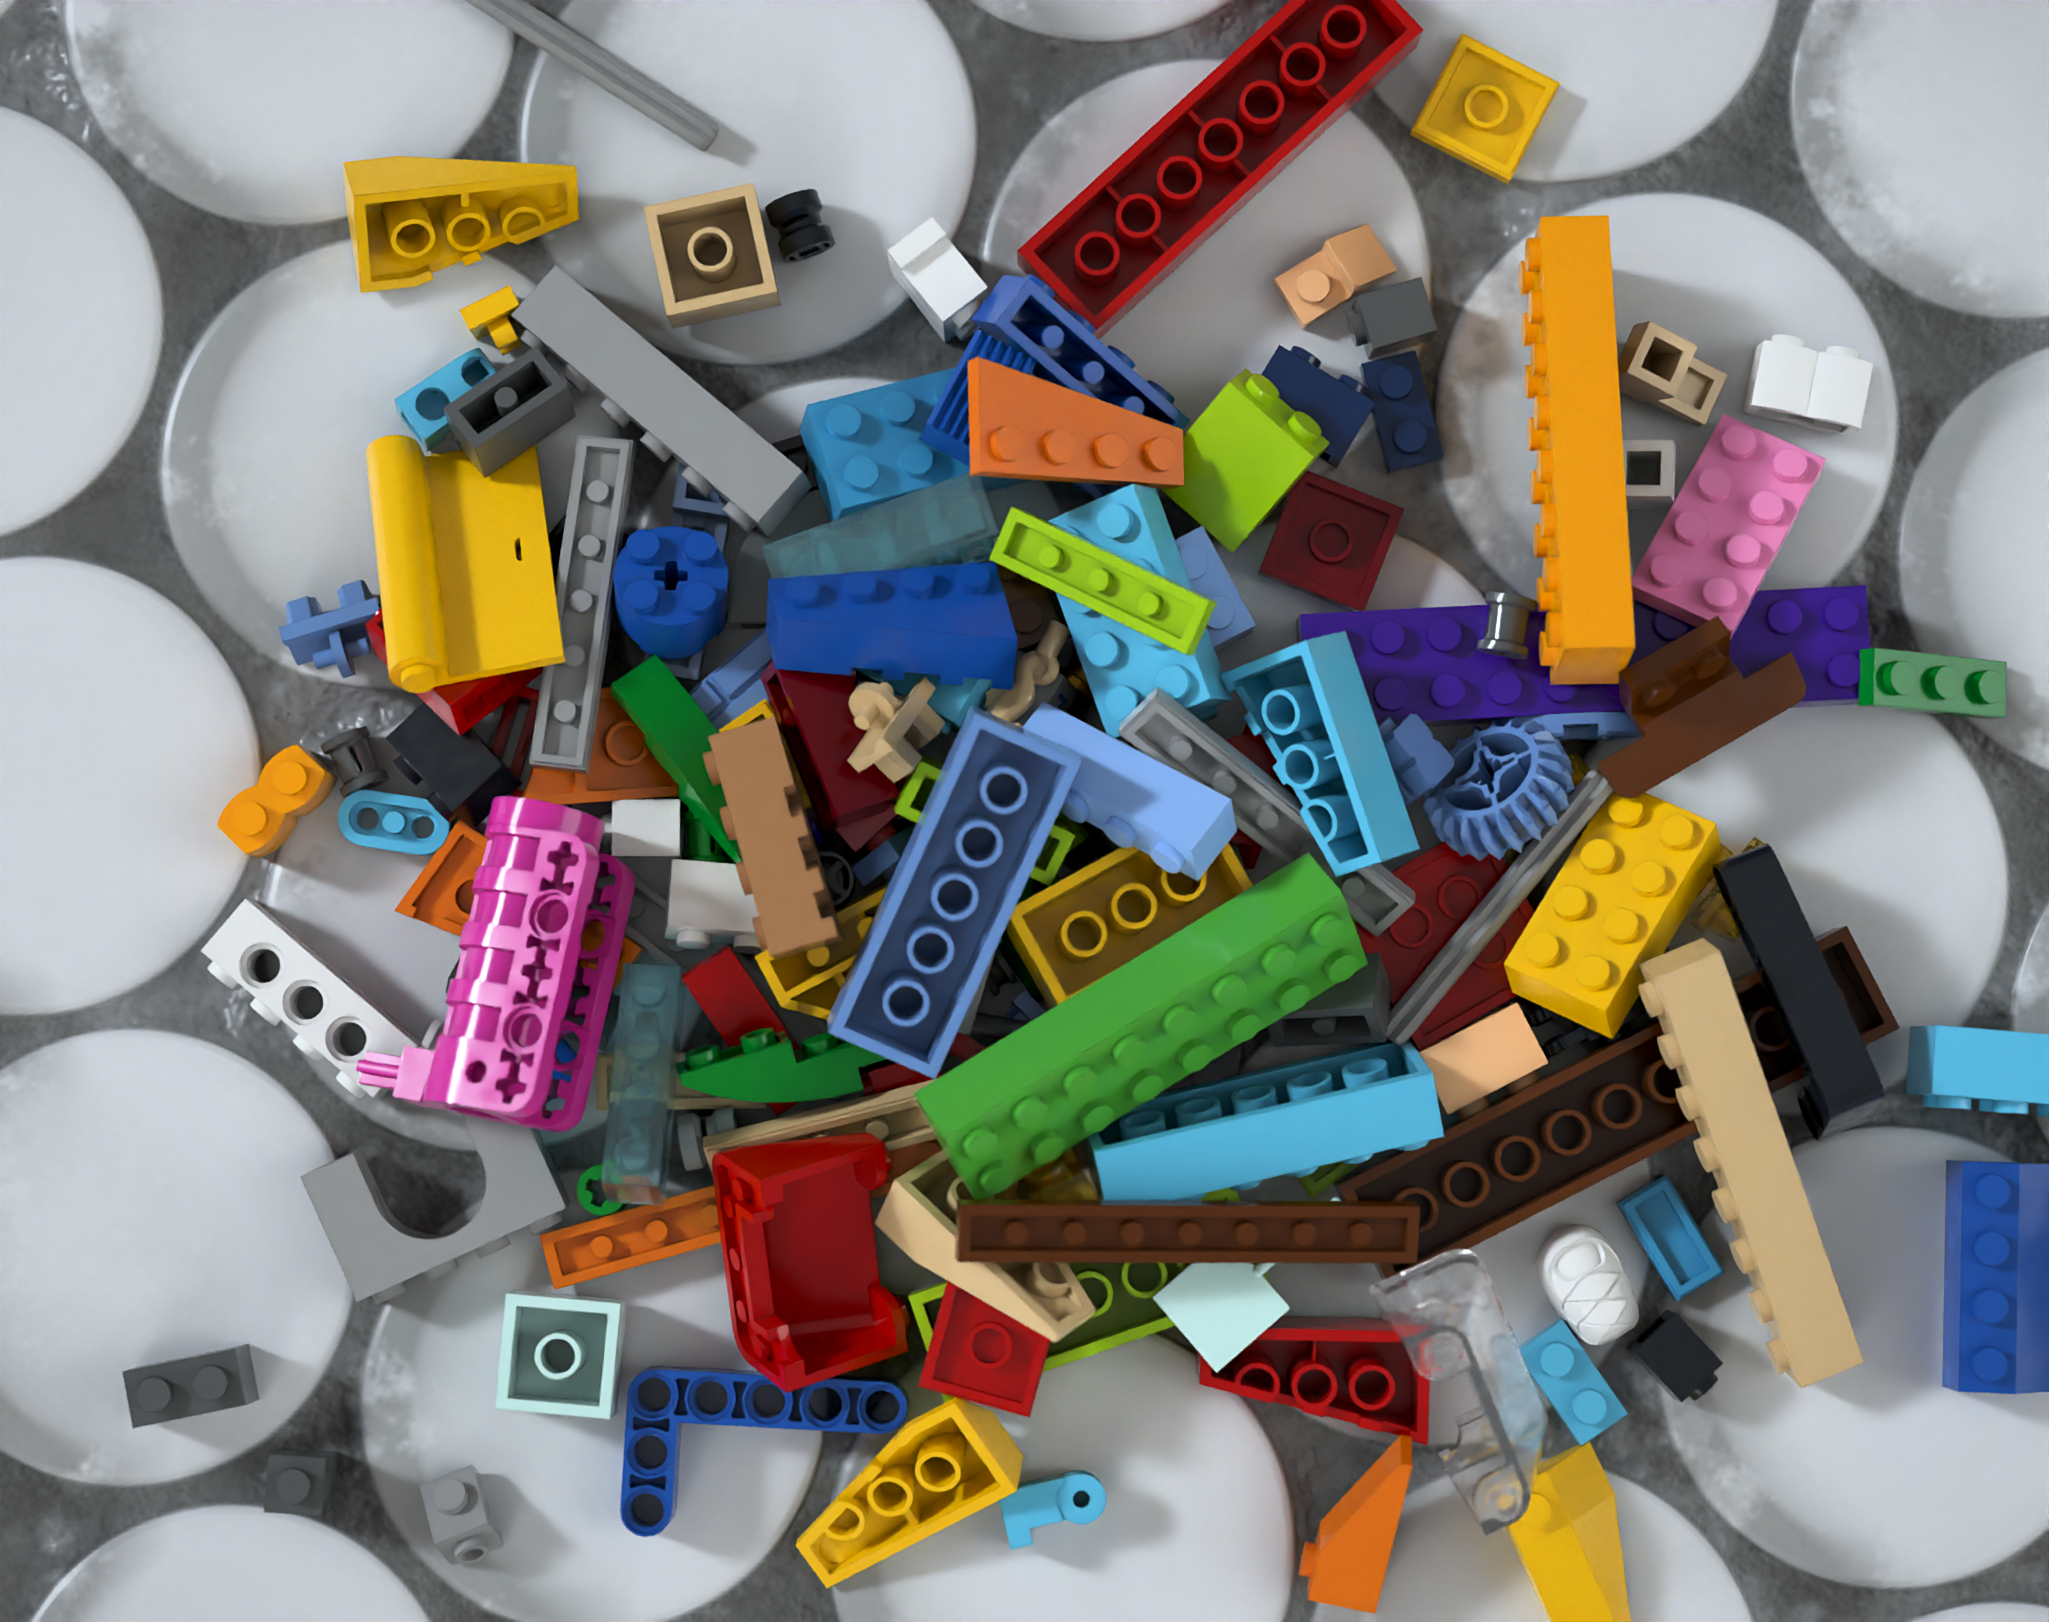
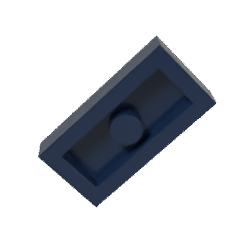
M1416 350L1362 363L1360 372L1363 383L1370 391L1367 397L1376 402L1371 413L1387 473L1391 474L1442 461L1444 456Z

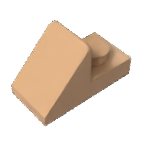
M1369 224L1329 238L1324 242L1322 250L1274 278L1273 284L1301 329H1304L1354 299L1357 295L1362 294L1397 272V269Z

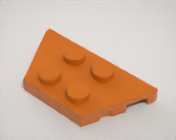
M611 687L601 688L589 774L533 768L521 798L535 799L562 806L612 802L621 799L678 797L679 785L644 746L645 734L610 695Z

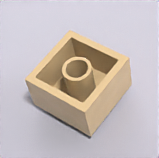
M753 183L643 207L665 310L673 329L781 305L758 197Z

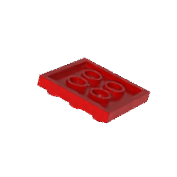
M1444 841L1391 872L1416 892L1415 903L1377 938L1353 920L1364 953L1381 954L1392 985L1390 1002L1392 1008L1509 869L1503 858L1499 860L1490 853L1481 861H1478L1473 855L1469 854L1461 857L1457 851L1452 850L1450 846L1448 847ZM1527 898L1524 899L1412 1034L1410 1040L1417 1051L1429 1047L1517 996L1512 993L1504 962L1535 913Z

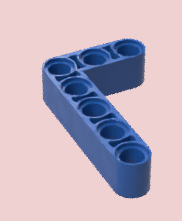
M663 1365L649 1367L633 1379L627 1393L620 1505L621 1519L625 1527L633 1534L649 1537L662 1532L674 1517L677 1508L682 1423L883 1434L894 1431L904 1422L909 1408L908 1394L904 1387L893 1379L837 1375L788 1393L781 1389L785 1398L784 1408L777 1414L769 1415L761 1412L755 1405V1390L765 1384L777 1385L759 1371ZM658 1378L668 1385L671 1397L667 1406L653 1408L644 1402L641 1388L646 1379ZM715 1381L724 1386L728 1396L725 1408L720 1411H709L701 1406L697 1393L702 1383ZM828 1387L838 1392L842 1400L841 1411L837 1415L828 1418L815 1413L810 1401L811 1395L815 1390ZM885 1390L895 1395L899 1402V1412L895 1417L882 1421L870 1414L867 1408V1400L874 1392ZM652 1435L664 1442L667 1448L665 1462L660 1465H649L641 1460L637 1447L642 1437ZM649 1493L658 1497L664 1509L662 1519L651 1523L641 1520L634 1509V1502L637 1496Z

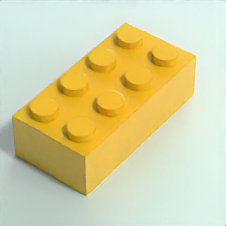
M1613 792L1591 818L1504 962L1512 993L1613 1039L1640 994L1639 985L1645 983L1639 964L1660 956L1665 952L1713 870L1712 865L1716 864L1722 855L1717 823L1646 792L1635 798L1619 797Z
M1229 842L1198 881L1181 872L1173 874L1165 871L1153 861L1150 855L1133 846L1130 848L1121 847L1017 904L1006 925L1005 931L1051 1010L1249 889L1253 884Z

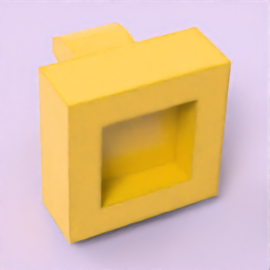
M510 285L459 310L475 339L479 340L491 334L502 355L523 346L511 324L516 321L511 314L519 307L520 302Z

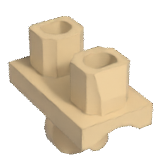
M925 676L917 681L913 689L906 696H894L892 686L886 682H881L880 684L865 682L858 685L849 698V707L855 717V725L862 730H869L847 761L858 772L874 763L893 783L911 773L922 759V756L903 736L917 749H920L931 742L945 725L942 718L927 704L936 687Z

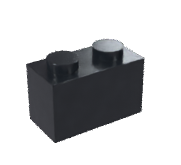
M425 702L386 737L400 754L393 760V763L414 785L417 786L422 780L425 781L433 790L426 797L427 801L449 823L457 816L474 830L489 816L493 798L510 796L523 784L472 727L459 736Z

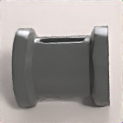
M1487 592L1485 602L1490 605L1486 631L1484 639L1478 640L1476 650L1494 656L1526 659L1529 649L1524 646L1528 618L1529 613L1536 610L1537 601L1516 594Z
M367 726L346 731L320 746L323 754L330 755L343 783V786L340 788L343 798L359 790H371L390 778L387 770L379 769L367 741L371 735ZM350 753L353 754V756H354V758H355V760H356V762H357V765H358V767H359V769H360V772L357 771V768H356V766H355V764H354V762H353V759H352Z

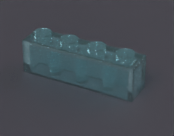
M970 472L764 545L762 549L772 579L942 566L960 559L963 564L978 563L988 559L1001 530L982 477L970 476Z
M628 963L623 965L601 1185L607 1202L663 1206L665 1204L677 1072L674 1064L679 1062L686 991L685 984L681 979V967Z

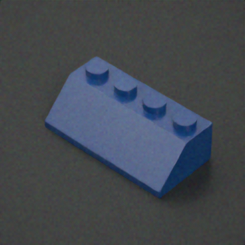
M1946 1160L1942 1387L1957 1392L2023 1394L2049 1392L2048 1163Z

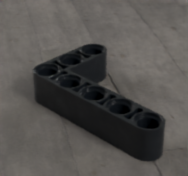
M1765 843L1712 865L1720 893L1806 1077L1797 1095V1099L1811 1134L1816 1141H1821L1870 1121L1884 1099V1090L1880 1077L1771 846Z

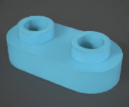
M359 790L347 796L341 803L337 816L341 833L354 844L419 856L435 854L437 849L444 844L453 828L452 821L449 823L425 798L374 790ZM374 809L379 816L378 824L370 830H365L361 826L360 817L364 811ZM422 818H430L434 823V831L427 838H419L415 831L417 822Z

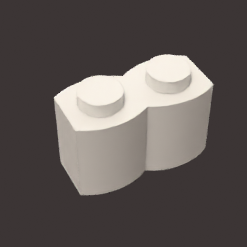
M1783 334L1773 335L1771 341L1764 340L1755 348L1743 413L1766 420L1798 424L1822 432L1852 436L1861 429L1873 363L1859 359L1860 352L1851 348L1829 346L1826 348V352H1818L1806 348L1805 340L1799 337Z

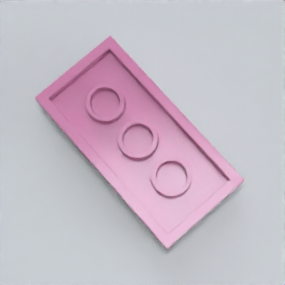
M1723 414L1631 578L1632 598L1694 627H1699L1718 616L1729 630L1731 641L1821 475L1826 459Z

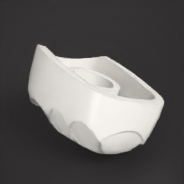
M1571 1224L1551 1234L1542 1245L1535 1266L1539 1281L1547 1298L1573 1335L1588 1345H1602L1634 1328L1639 1320L1637 1301L1624 1267L1608 1240L1597 1229L1581 1224Z

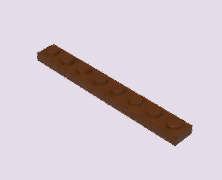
M957 1199L955 1258L957 1262L1417 1263L1420 1206L1414 1201Z

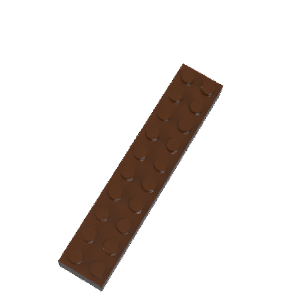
M1848 927L1833 928L1815 937L1865 1046L1899 1029L1900 1027ZM1754 968L1731 980L1770 1094L1804 1078L1803 1070L1756 969ZM1656 1018L1620 1039L1541 1077L1535 1083L1512 1094L1509 1093L1490 1103L1486 1108L1443 1127L1444 1137L1428 1140V1144L1420 1149L1411 1151L1398 1150L1333 1183L1342 1201H1414L1420 1206L1417 1263H1374L1384 1285L1393 1288L1698 1132L1695 1120L1688 1121L1678 1103L1675 1089L1682 1087L1676 1068L1670 1069L1667 1066L1660 1052L1657 1037L1664 1035L1659 1019Z

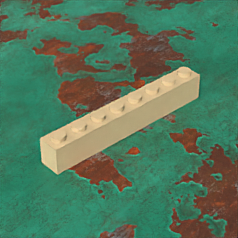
M1701 938L1640 963L1639 965L1645 979V983L1639 985L1640 996L1651 1017L1658 1016L1664 1035L1657 1037V1043L1667 1066L1670 1069L1676 1068L1682 1087L1675 1089L1676 1097L1687 1120H1695L1701 1137L1694 1140L1695 1151L1705 1171H1713L1719 1189L1712 1191V1198L1724 1223L1731 1222L1737 1240L1730 1242V1249L1740 1271L1743 1274L1749 1273L1755 1290L1748 1292V1299L1760 1324L1767 1323L1772 1340L1766 1342L1765 1346L1773 1367L1778 1374L1786 1372L1802 1389L1864 1363L1721 951L1704 938Z

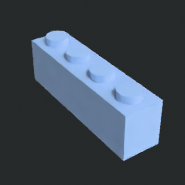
M1045 701L1041 703L1022 727L1077 752L1082 760L1060 811L1074 822L1083 823L1086 821L1103 830L1110 840L1123 848L1133 846L1150 855L1153 861L1167 872L1173 874L1181 872L1198 881L1237 831L1232 799Z

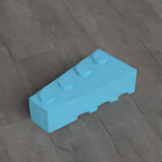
M1346 631L1305 640L1219 675L1229 692L1236 691L1246 707L1248 713L1243 717L1254 736L1262 735L1274 755L1277 763L1272 767L1283 785L1289 784L1302 803L1303 807L1299 813L1336 877L1420 849Z

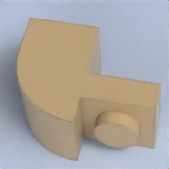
M1651 321L1633 326L1618 359L1619 390L1639 403L1650 402L1696 427L1706 424L1727 378V374L1693 357L1697 350V345Z

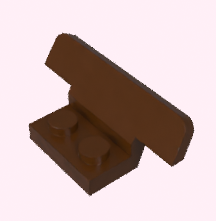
M1716 616L1619 672V700L1642 738L1599 762V772L1610 784L1617 796L1635 798L1798 704L1806 694V683L1792 652L1787 653L1743 679L1740 671L1729 657L1730 632L1721 619Z

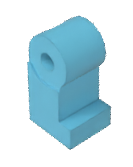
M480 348L472 349L394 399L397 414L428 453L445 441V436L450 433L443 408L498 371Z
M1073 1470L1019 1483L1016 1492L999 1500L1010 1549L1032 1545L1031 1528L1064 1520L1075 1524H1088L1095 1521L1103 1513L1106 1505V1493L1100 1480L1085 1470Z

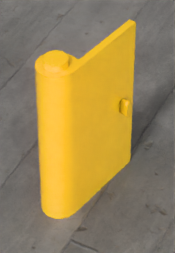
M387 435L370 443L366 449V460L390 681L405 691L423 693L437 686L566 662L537 443L486 478L481 475L462 450L425 456L422 447L416 440L403 435ZM520 545V546H521V550L518 552V556H519V560H518V557H517V547Z

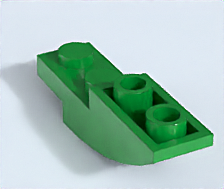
M762 1028L742 1035L740 1037L741 1044L719 1050L717 1044L692 1049L685 1053V1061L675 1063L674 1065L679 1080L684 1087L734 1100L780 1103L832 1098L864 1090L858 1068L886 1060L887 1058L842 1038H835V1035L830 1033L809 1037L801 1042L802 1049L793 1051L791 1041L784 1031L774 1034L773 1028Z

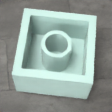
M513 1290L506 1293L495 1409L610 1419L617 1414L627 1300Z

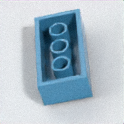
M956 367L807 404L799 430L833 532L874 522L896 514L901 515L1032 481L1029 479L970 476L969 466L919 440Z

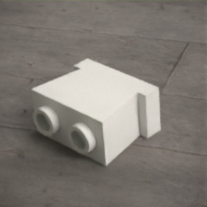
M932 216L887 250L891 275L901 288L907 292L944 343L948 342L955 335L960 340H964L980 328L970 319L987 298L988 286L952 244L945 231Z

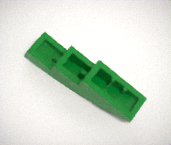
M655 654L612 683L610 695L645 734L644 746L679 785L678 797L735 863L741 862L743 859L737 839L728 840L719 808L727 806L722 784L712 786L703 758V753L712 750L708 736L719 732L690 694Z

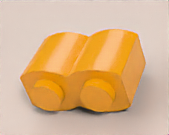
M297 744L287 747L277 753L266 764L256 786L243 790L226 805L219 817L217 827L245 854L258 858L266 856L285 843L293 832L298 817L311 813L324 803L331 794L337 777L308 749Z

